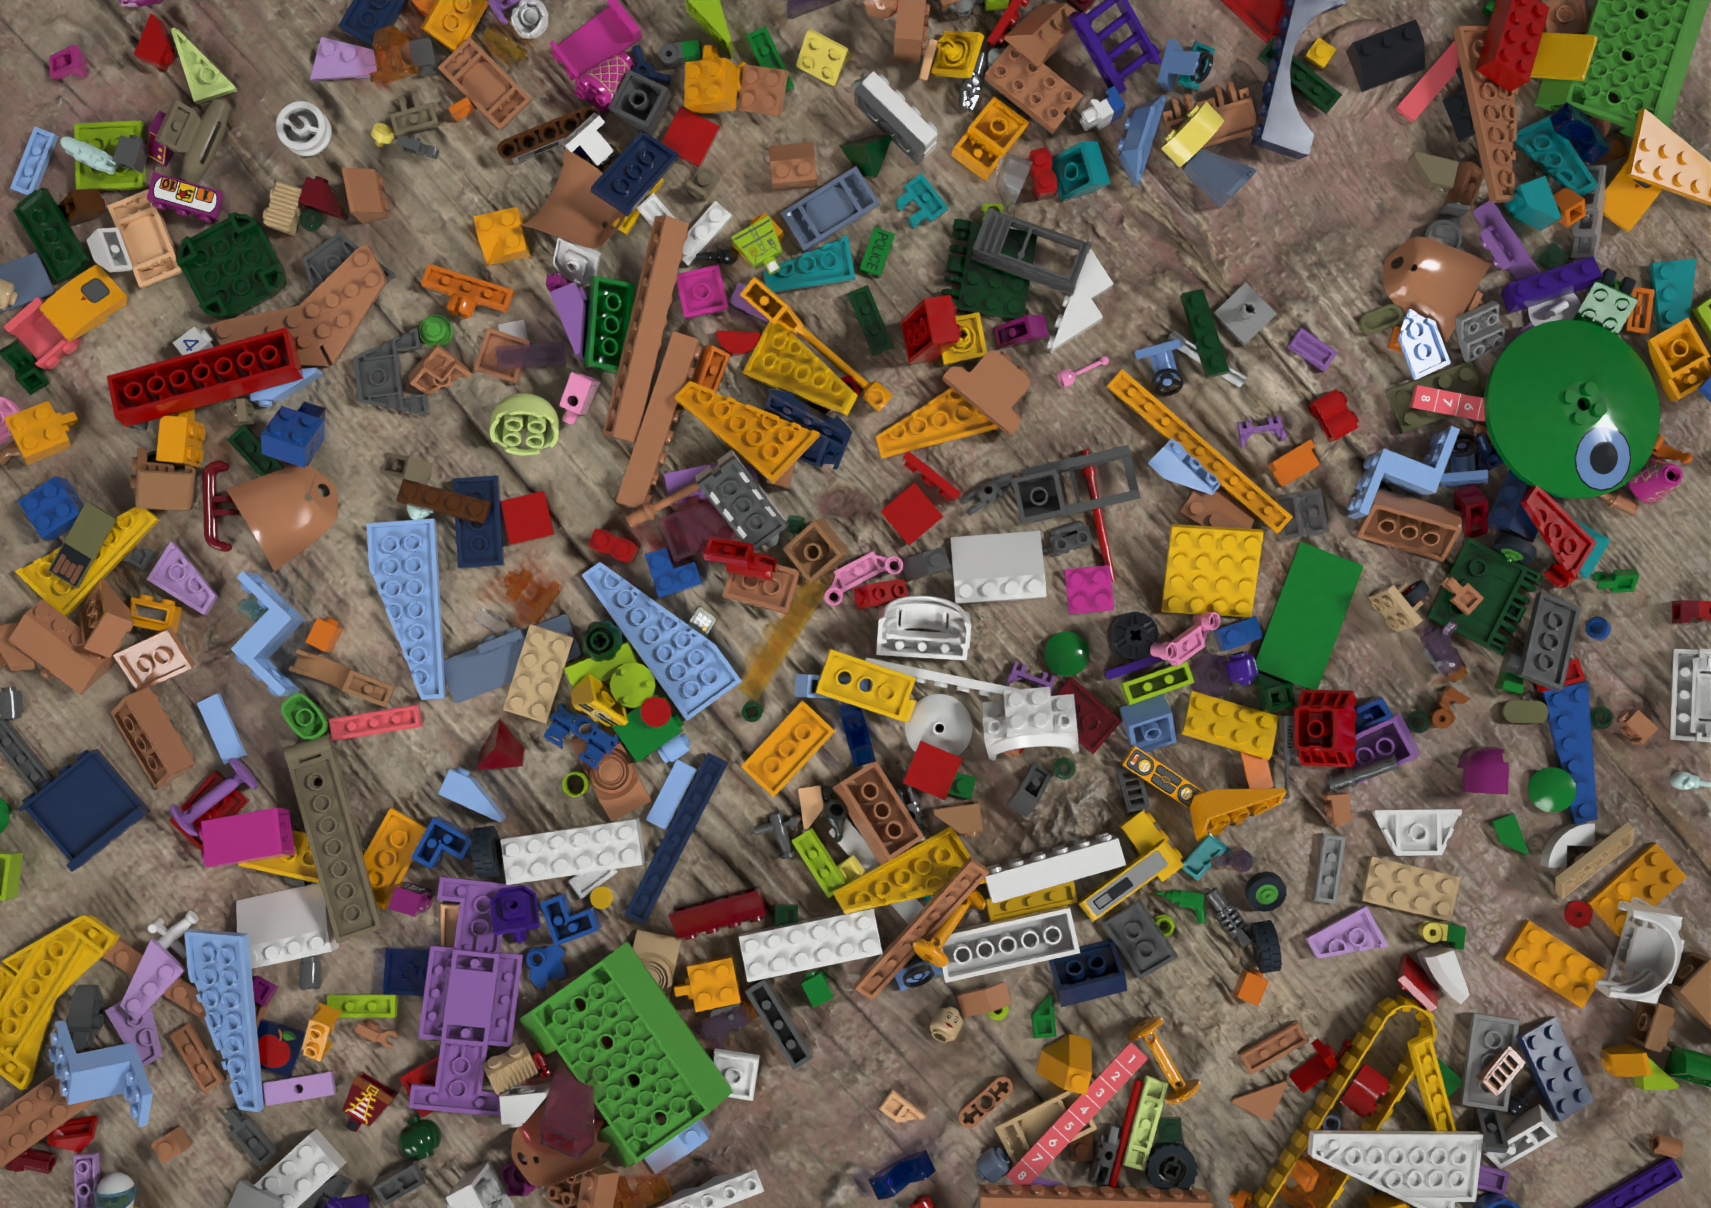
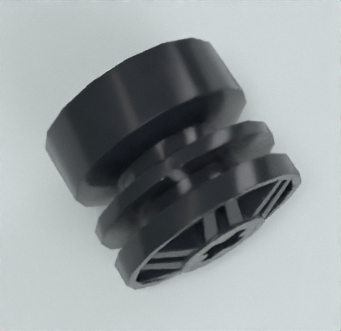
M1134 611L1119 615L1112 620L1107 629L1106 639L1109 648L1115 655L1122 659L1136 660L1151 654V645L1158 643L1160 634L1157 624L1150 616ZM1130 631H1138L1137 637L1139 639L1131 640L1130 638L1132 635Z

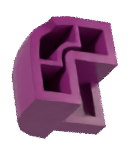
M1478 746L1472 747L1462 754L1457 768L1464 769V792L1508 795L1509 763L1503 760V748Z

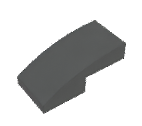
M342 1174L334 1177L316 1190L302 1208H324L332 1196H337L340 1199L353 1181Z

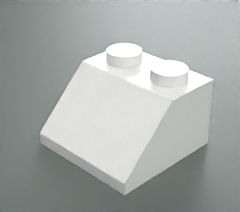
M554 1083L512 1086V1088L505 1090L499 1097L502 1125L509 1124V1127L522 1126L553 1089Z

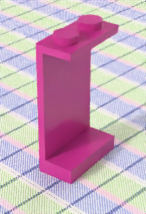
M606 0L609 7L560 44L556 45L553 40L550 42L553 50L550 52L558 64L562 62L565 65L564 72L571 81L612 55L624 52L643 38L640 28L618 0Z

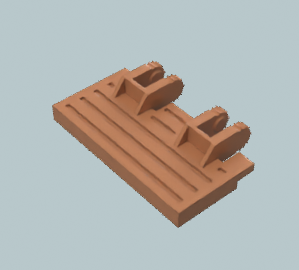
M1230 80L1226 82L1228 104L1224 105L1222 91L1218 84L1212 88L1213 98L1195 103V105L1200 107L1207 101L1225 120L1202 148L1252 133L1257 119L1248 87L1238 90L1240 99L1238 101L1235 86ZM1189 93L1183 96L1186 113L1194 107ZM1175 97L1170 98L1171 110L1162 113L1166 134L1172 129L1177 130L1189 117L1188 115L1185 117L1181 116L1179 102Z

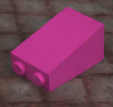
M271 808L201 821L202 827L199 828V836L204 846L201 858L205 867L215 868L295 855L291 811L288 809Z

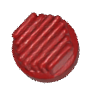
M1559 562L1551 565L1544 573V576L1558 589L1567 587L1578 577L1576 575L1575 578H1568Z

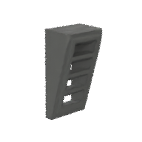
M1124 766L1116 767L1126 812L1130 813L1150 808L1143 779L1138 775L1124 777L1123 773L1131 771ZM1137 780L1138 784L1126 786L1125 782ZM1136 789L1140 791V793L1128 795V791ZM1141 798L1142 802L1140 803H1130V800Z

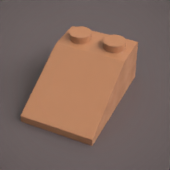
M100 578L78 613L83 648L110 658L114 651H118L121 647L122 638L131 631L134 621L132 620L130 609L108 583Z

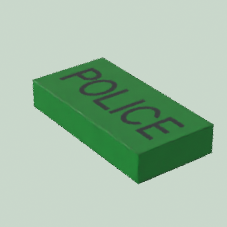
M874 227L860 266V271L881 278L895 238L894 233Z

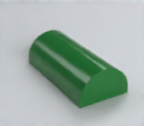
M596 275L590 278L584 369L617 374L632 314L635 284Z
M1675 1047L1667 1057L1664 1072L1670 1077L1711 1088V1055L1682 1047Z

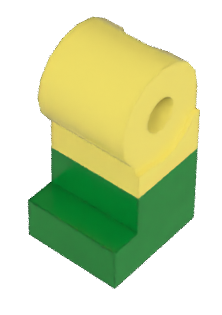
M1424 921L1419 925L1418 934L1422 939L1431 943H1436L1439 940L1448 941L1450 947L1464 950L1465 926L1436 921Z

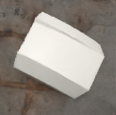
M1437 944L1422 949L1417 953L1419 961L1428 977L1446 996L1459 1004H1462L1469 997L1470 994L1453 949Z

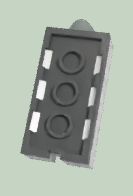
M873 71L867 76L863 72L860 75V79L852 83V86L855 88V105L885 135H891V141L918 166L936 148L937 128L929 121L926 123L921 118L920 111L914 106L910 107L905 102V97L898 90H892L888 86V80L880 74L878 76Z
M733 450L719 458L716 467L712 469L711 466H708L695 476L699 488L742 542L753 544L754 551L762 545L773 547L778 543L779 533L788 527L785 517Z

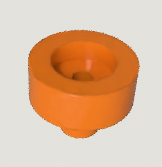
M1241 1189L1238 1194L1232 1191L1229 1195V1200L1234 1202L1233 1208H1249L1252 1204L1253 1194L1245 1189Z

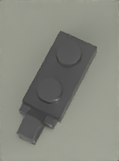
M234 1106L224 1114V1117L231 1124L228 1126L231 1130V1136L258 1167H261L279 1151L246 1112L242 1114Z

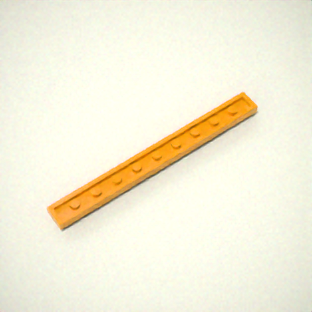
M1123 369L1107 385L1110 391L1168 441L1173 438L1176 442L1182 444L1187 453L1198 459L1202 467L1216 476L1224 490L1276 535L1292 519L1293 516Z

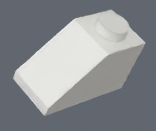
M118 227L96 229L86 240L93 260L109 272L133 270Z

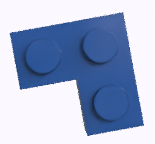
M668 548L644 554L658 598L662 599L704 585L696 562L675 568Z
M441 816L434 817L411 859L432 869L437 867L445 851L461 860L468 858L471 852L472 834Z
M566 892L540 903L555 946L596 932L602 928L595 907L592 906L573 913Z

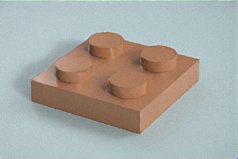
M744 64L737 110L781 117L788 71Z

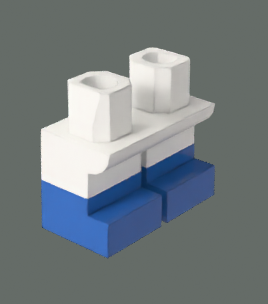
M1115 86L1106 90L1103 101L1099 102L1096 99H1092L1089 107L1082 111V117L1079 121L1086 132L1095 126L1099 131L1122 117L1126 104Z

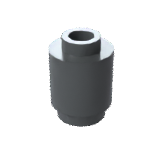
M16 687L1 688L0 714L2 720L21 718V712H23L22 691H17Z

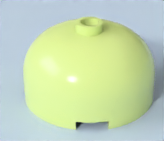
M528 393L514 394L501 400L494 408L490 420V437L494 443L497 442L505 447L504 451L521 456L540 454L539 449L549 446L553 447L558 441V415L548 401L537 395ZM547 425L548 433L544 440V431ZM522 430H526V444L532 447L531 449L519 446Z

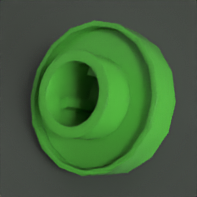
M431 315L423 320L419 333L422 341L432 348L437 343L444 348L453 339L454 330L450 321L445 317Z

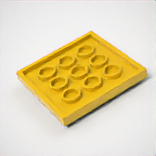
M1171 524L1160 607L1161 612L1187 614L1216 612L1220 616L1252 617L1264 535L1263 530Z

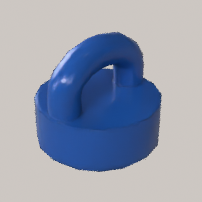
M1593 617L1586 624L1587 635L1595 640L1602 641L1610 634L1611 625L1602 617Z

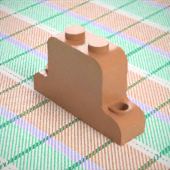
M994 350L987 352L971 372H968L962 366L951 367L944 374L942 380L1011 438L1018 430L1021 419L1020 415L1012 408L1030 386V380L1027 377L1029 375L1028 372L1021 366H1014L1010 362L1011 358L1003 351L999 353Z

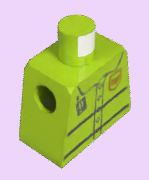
M769 215L731 237L735 247L755 270L764 266L768 274L773 275L781 269L776 258L782 255V249Z

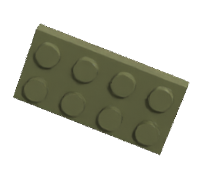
M1472 361L1385 392L1400 434L1452 416L1410 408L1415 385L1484 398V393Z

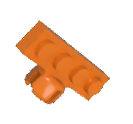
M429 263L421 281L422 287L449 295L446 305L448 311L457 317L462 313L461 318L464 319L472 317L474 309L478 305L507 313L515 294L512 289Z

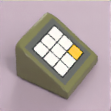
M699 606L688 625L707 637L719 619Z

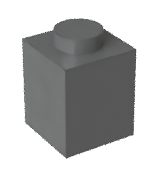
M431 37L408 41L413 68L418 74L428 76L434 74L435 71H440L438 69L439 61L436 45Z
M120 135L112 161L122 168L143 173L150 147L144 144V139L130 135L128 138Z

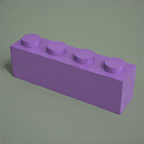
M718 462L665 473L664 477L668 496L695 482L697 474L708 466H711L713 469L718 465ZM749 463L744 465L759 484L756 469ZM699 489L675 503L676 505L689 503V499L695 497L698 500L708 498Z

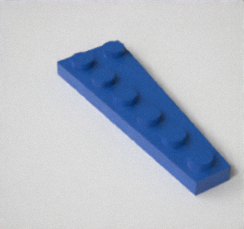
M1588 682L1564 686L1563 690L1559 692L1553 690L1541 692L1543 703L1546 704L1549 712L1547 720L1558 766L1573 778L1576 785L1575 799L1568 807L1572 824L1597 820Z

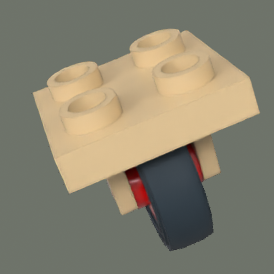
M1419 580L1411 585H1408L1406 582L1397 588L1391 585L1378 590L1368 598L1372 601L1373 608L1385 617L1387 625L1396 632L1415 627L1423 621L1415 611L1424 604L1421 598L1427 594L1429 587L1423 580Z

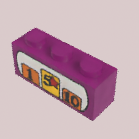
M153 172L147 194V200L149 203H152L154 208L166 210V207L174 209L176 214L189 217V214L198 216V220L212 223V220L219 221L225 198L222 191Z

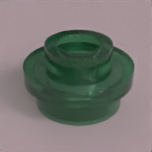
M307 209L300 216V224L307 231H317L323 224V217L319 211ZM310 216H314V221L312 223H308V218Z
M796 515L787 517L786 523L789 532L801 533L806 528L805 518Z
M1596 707L1590 712L1591 725L1594 728L1606 729L1612 724L1613 715L1606 707ZM1599 714L1603 716V720L1601 722L1597 720V716Z
M1417 710L1408 716L1407 725L1411 731L1423 733L1429 729L1431 719L1426 712ZM1418 717L1422 718L1423 725H1417L1415 719Z
M1061 757L1054 762L1053 772L1059 779L1067 780L1075 774L1076 766L1070 758ZM1062 764L1068 766V770L1065 773L1060 771Z

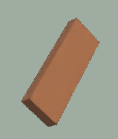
M1295 1020L1237 1054L1248 1073L1252 1075L1308 1043L1309 1039L1299 1022Z
M191 1022L168 1035L203 1094L226 1080Z

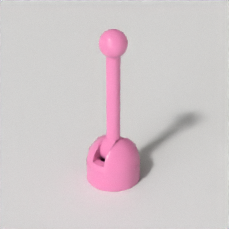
M1103 356L1099 361L1075 372L1070 369H1063L1057 372L1058 381L1062 388L1065 389L1074 384L1075 376L1101 364H1108L1109 358Z

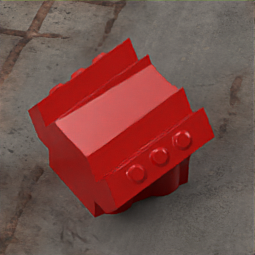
M1302 690L1299 697V708L1294 709V748H1298V758L1302 766L1353 767L1356 760L1353 750L1357 743L1355 739L1357 714L1354 709L1357 699L1353 691Z

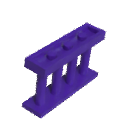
M1104 0L1087 14L1074 11L1067 16L1108 89L1115 86L1118 93L1121 94L1126 90L1123 82L1127 76L1147 61L1150 64L1157 65L1162 62L1158 56L1160 55L1158 48L1151 43L1128 0ZM1116 3L1122 15L1099 33L1094 32L1091 27L1092 21ZM1127 23L1132 35L1110 52H1105L1102 46L1103 40ZM1137 42L1143 53L1122 70L1116 71L1113 66L1114 59Z

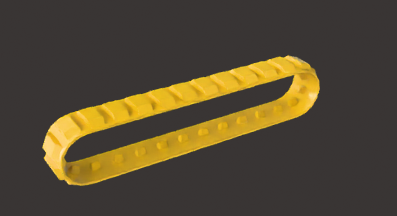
M1399 994L1397 998L1391 999L1387 997L1377 1004L1378 1007L1373 1014L1370 1012L1363 1023L1365 1027L1361 1033L1358 1032L1351 1042L1353 1046L1350 1051H1346L1339 1061L1341 1065L1338 1070L1332 1072L1327 1080L1329 1084L1326 1089L1320 1091L1315 1099L1316 1104L1314 1108L1308 1110L1302 1120L1304 1122L1302 1127L1296 1129L1290 1139L1292 1141L1288 1149L1284 1148L1278 1158V1165L1276 1168L1272 1167L1266 1177V1184L1264 1187L1260 1186L1254 1196L1255 1201L1252 1207L1249 1208H1269L1277 1193L1283 1187L1286 1179L1295 1167L1297 1160L1300 1159L1308 1147L1310 1130H1318L1321 1127L1330 1109L1333 1108L1342 1090L1345 1089L1348 1084L1347 1082L1354 1071L1357 1070L1360 1065L1359 1063L1366 1052L1369 1051L1387 1019L1395 1014L1396 1010L1402 1008V1011L1410 1012L1413 1007L1417 1010L1414 1016L1421 1023L1418 1035L1427 1032L1431 1035L1432 1041L1435 1042L1437 1028L1434 1026L1433 1020L1435 1017L1426 1007L1419 1006L1415 998ZM1409 1051L1388 1083L1390 1085L1388 1092L1384 1097H1379L1375 1103L1378 1105L1371 1117L1367 1116L1359 1131H1381V1125L1384 1121L1387 1122L1394 1111L1392 1109L1396 1101L1399 1102L1406 1092V1085L1408 1082H1412L1416 1076ZM1335 1168L1310 1208H1332L1333 1201L1335 1199L1338 1200L1345 1189L1343 1187L1347 1180L1350 1181L1352 1176Z

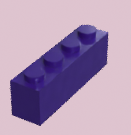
M1594 256L1509 283L1501 293V296L1509 314L1590 288L1595 281L1602 277V273Z

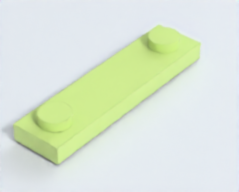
M1150 1075L1145 1076L1122 1165L1145 1171L1169 1085L1167 1080Z

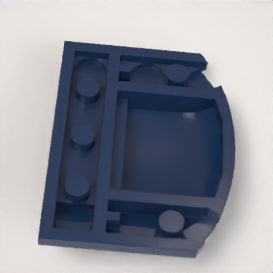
M771 390L764 411L777 415L780 419L790 423L794 422L803 428L820 433V437L799 457V460L821 468L823 464H834L833 469L837 470L852 435L850 428L837 415L833 419L795 399L796 394Z

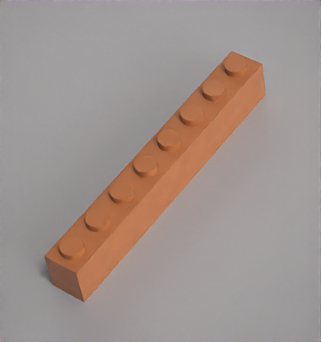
M675 331L672 333L616 500L618 504L638 510L643 507L644 503L651 504L653 495H650L652 487H656L659 482L660 474L657 473L659 466H663L666 461L667 453L665 449L667 444H671L674 431H672L674 422L678 423L681 416L680 404L675 400L674 396L688 383V380L692 381L696 368L693 365L695 359L699 360L703 349L700 346L699 339Z

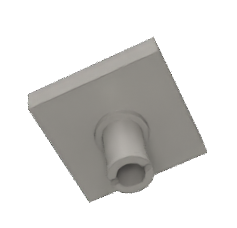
M1245 282L1212 315L1244 346L1277 313Z

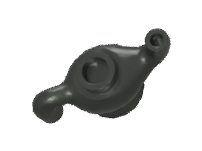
M826 787L823 791V798L825 800L822 810L823 818L834 829V840L841 842L843 839V825L848 812L847 806L841 800H832L833 789Z

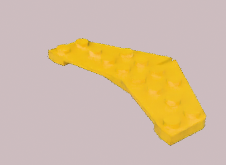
M93 915L80 916L2 960L4 964L0 965V1075L20 1090L27 1089L33 1079L56 999L104 956L121 936Z

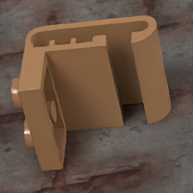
M137 448V457H132V470L136 471V475H131L130 488H135V505L143 509L191 510L194 498L195 468L185 464L184 473L174 472V464L147 462V448Z

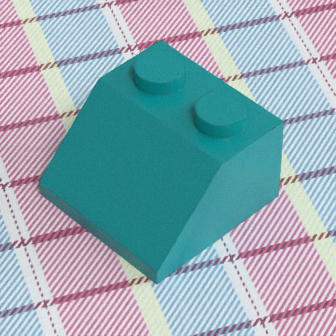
M1081 141L1052 157L1051 170L1057 179V190L1061 201L1094 193L1111 184L1098 141Z
M1546 176L1519 185L1514 189V199L1504 202L1506 210L1513 219L1540 231L1562 218Z

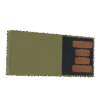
M86 501L48 571L76 589L79 588L116 523L117 518L90 501Z

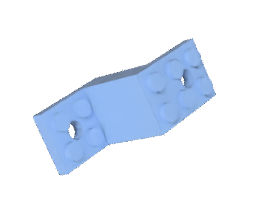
M1450 426L1437 432V434L1435 433L1430 440L1429 446L1432 447L1429 455H1425L1422 463L1385 448L1372 453L1371 456L1368 455L1363 464V468H1366L1364 474L1358 478L1355 485L1357 489L1355 497H1351L1347 505L1349 510L1347 516L1358 519L1369 514L1380 482L1421 498L1436 493L1460 429Z
M242 571L236 577L241 582V588L249 594L253 593L258 598L256 602L262 608L269 610L244 634L231 650L235 653L234 657L238 662L243 665L247 664L252 669L250 673L259 681L263 680L268 685L267 689L276 697L278 695L280 697L292 696L298 693L300 689L268 658L294 633L305 619L259 574Z
M65 1020L55 1022L54 1032H51L50 1035L52 1048H49L50 1062L55 1063V1078L60 1079V1094L66 1097L68 1105L124 1093L125 1101L130 1102L131 1118L136 1119L138 1127L148 1125L153 1092L135 1043L76 1054Z

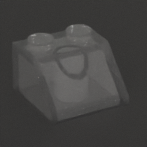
M1007 152L1005 159L1000 157L994 176L997 177L995 185L1007 214L1011 215L1029 175L1032 162Z

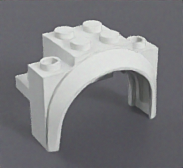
M1050 687L1003 691L1004 700L982 702L984 740L988 759L994 761L996 755L1002 752L1028 747H1064L1070 749L1072 754L1079 751L1074 694L1051 696Z
M1632 897L1631 902H1619L1618 909L1628 911L1608 981L1597 979L1595 988L1607 997L1657 1004L1662 989L1668 983L1672 984L1673 977L1680 963L1685 940L1680 938L1678 932L1681 929L1683 917L1671 909L1655 907L1641 898ZM1634 971H1639V972H1640L1638 975H1636L1635 977H1633V972H1634Z

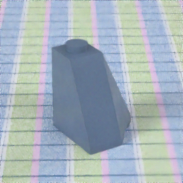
M1204 149L1198 154L1193 155L1186 162L1187 165L1183 170L1220 208L1256 173V170L1252 167Z

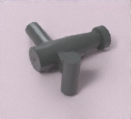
M777 812L769 815L771 822L754 827L755 835L774 831L775 838L782 851V859L795 855L794 851H791L786 827L789 825L796 826L802 820L800 814L797 813L790 820L784 821L782 812Z

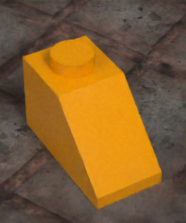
M1627 1043L1601 1050V1065L1603 1069L1615 1077L1652 1075L1647 1053Z

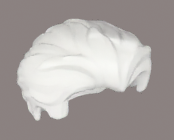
M521 0L519 6L512 10V26L522 38H538L548 27L549 21L546 7L540 0Z

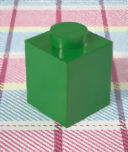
M813 969L803 975L804 979L801 980V985L813 1008L834 998V992L822 970L817 972L816 969Z

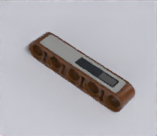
M592 105L585 106L502 140L497 147L498 154L506 164H518L562 146L561 142L574 131L566 130L569 124L575 123L577 128L593 113L598 114L602 119L603 117L597 107ZM556 132L554 138L546 139L547 133ZM535 140V144L532 147H525L527 141ZM507 149H514V153L512 155H504Z

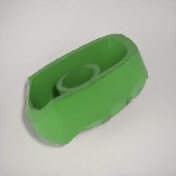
M295 693L282 704L281 712L291 729L301 738L312 740L323 736L327 732L328 722L325 715L306 695Z

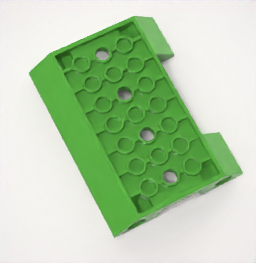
M1596 0L1585 35H1596L1598 40L1585 80L1542 78L1534 105L1577 119L1582 114H1586L1601 120H1607L1610 123L1621 126L1620 134L1632 138L1638 112L1642 109L1648 110L1669 128L1709 0ZM1636 9L1644 12V19H1639L1636 16ZM1622 51H1627L1631 54V61H1625L1622 58ZM1609 93H1614L1618 97L1617 103L1609 101Z
M628 941L519 1018L544 1056L555 1050L558 1051L608 1123L601 1127L599 1134L606 1143H610L609 1148L623 1168L640 1162L706 1116L733 1093L731 1086ZM577 998H581L586 1002L585 1009L576 1007L575 1000ZM603 1036H609L612 1039V1047L603 1045ZM630 1074H635L639 1077L640 1083L638 1085H633L629 1082L628 1077ZM657 1112L664 1113L667 1121L664 1123L658 1122L655 1114Z

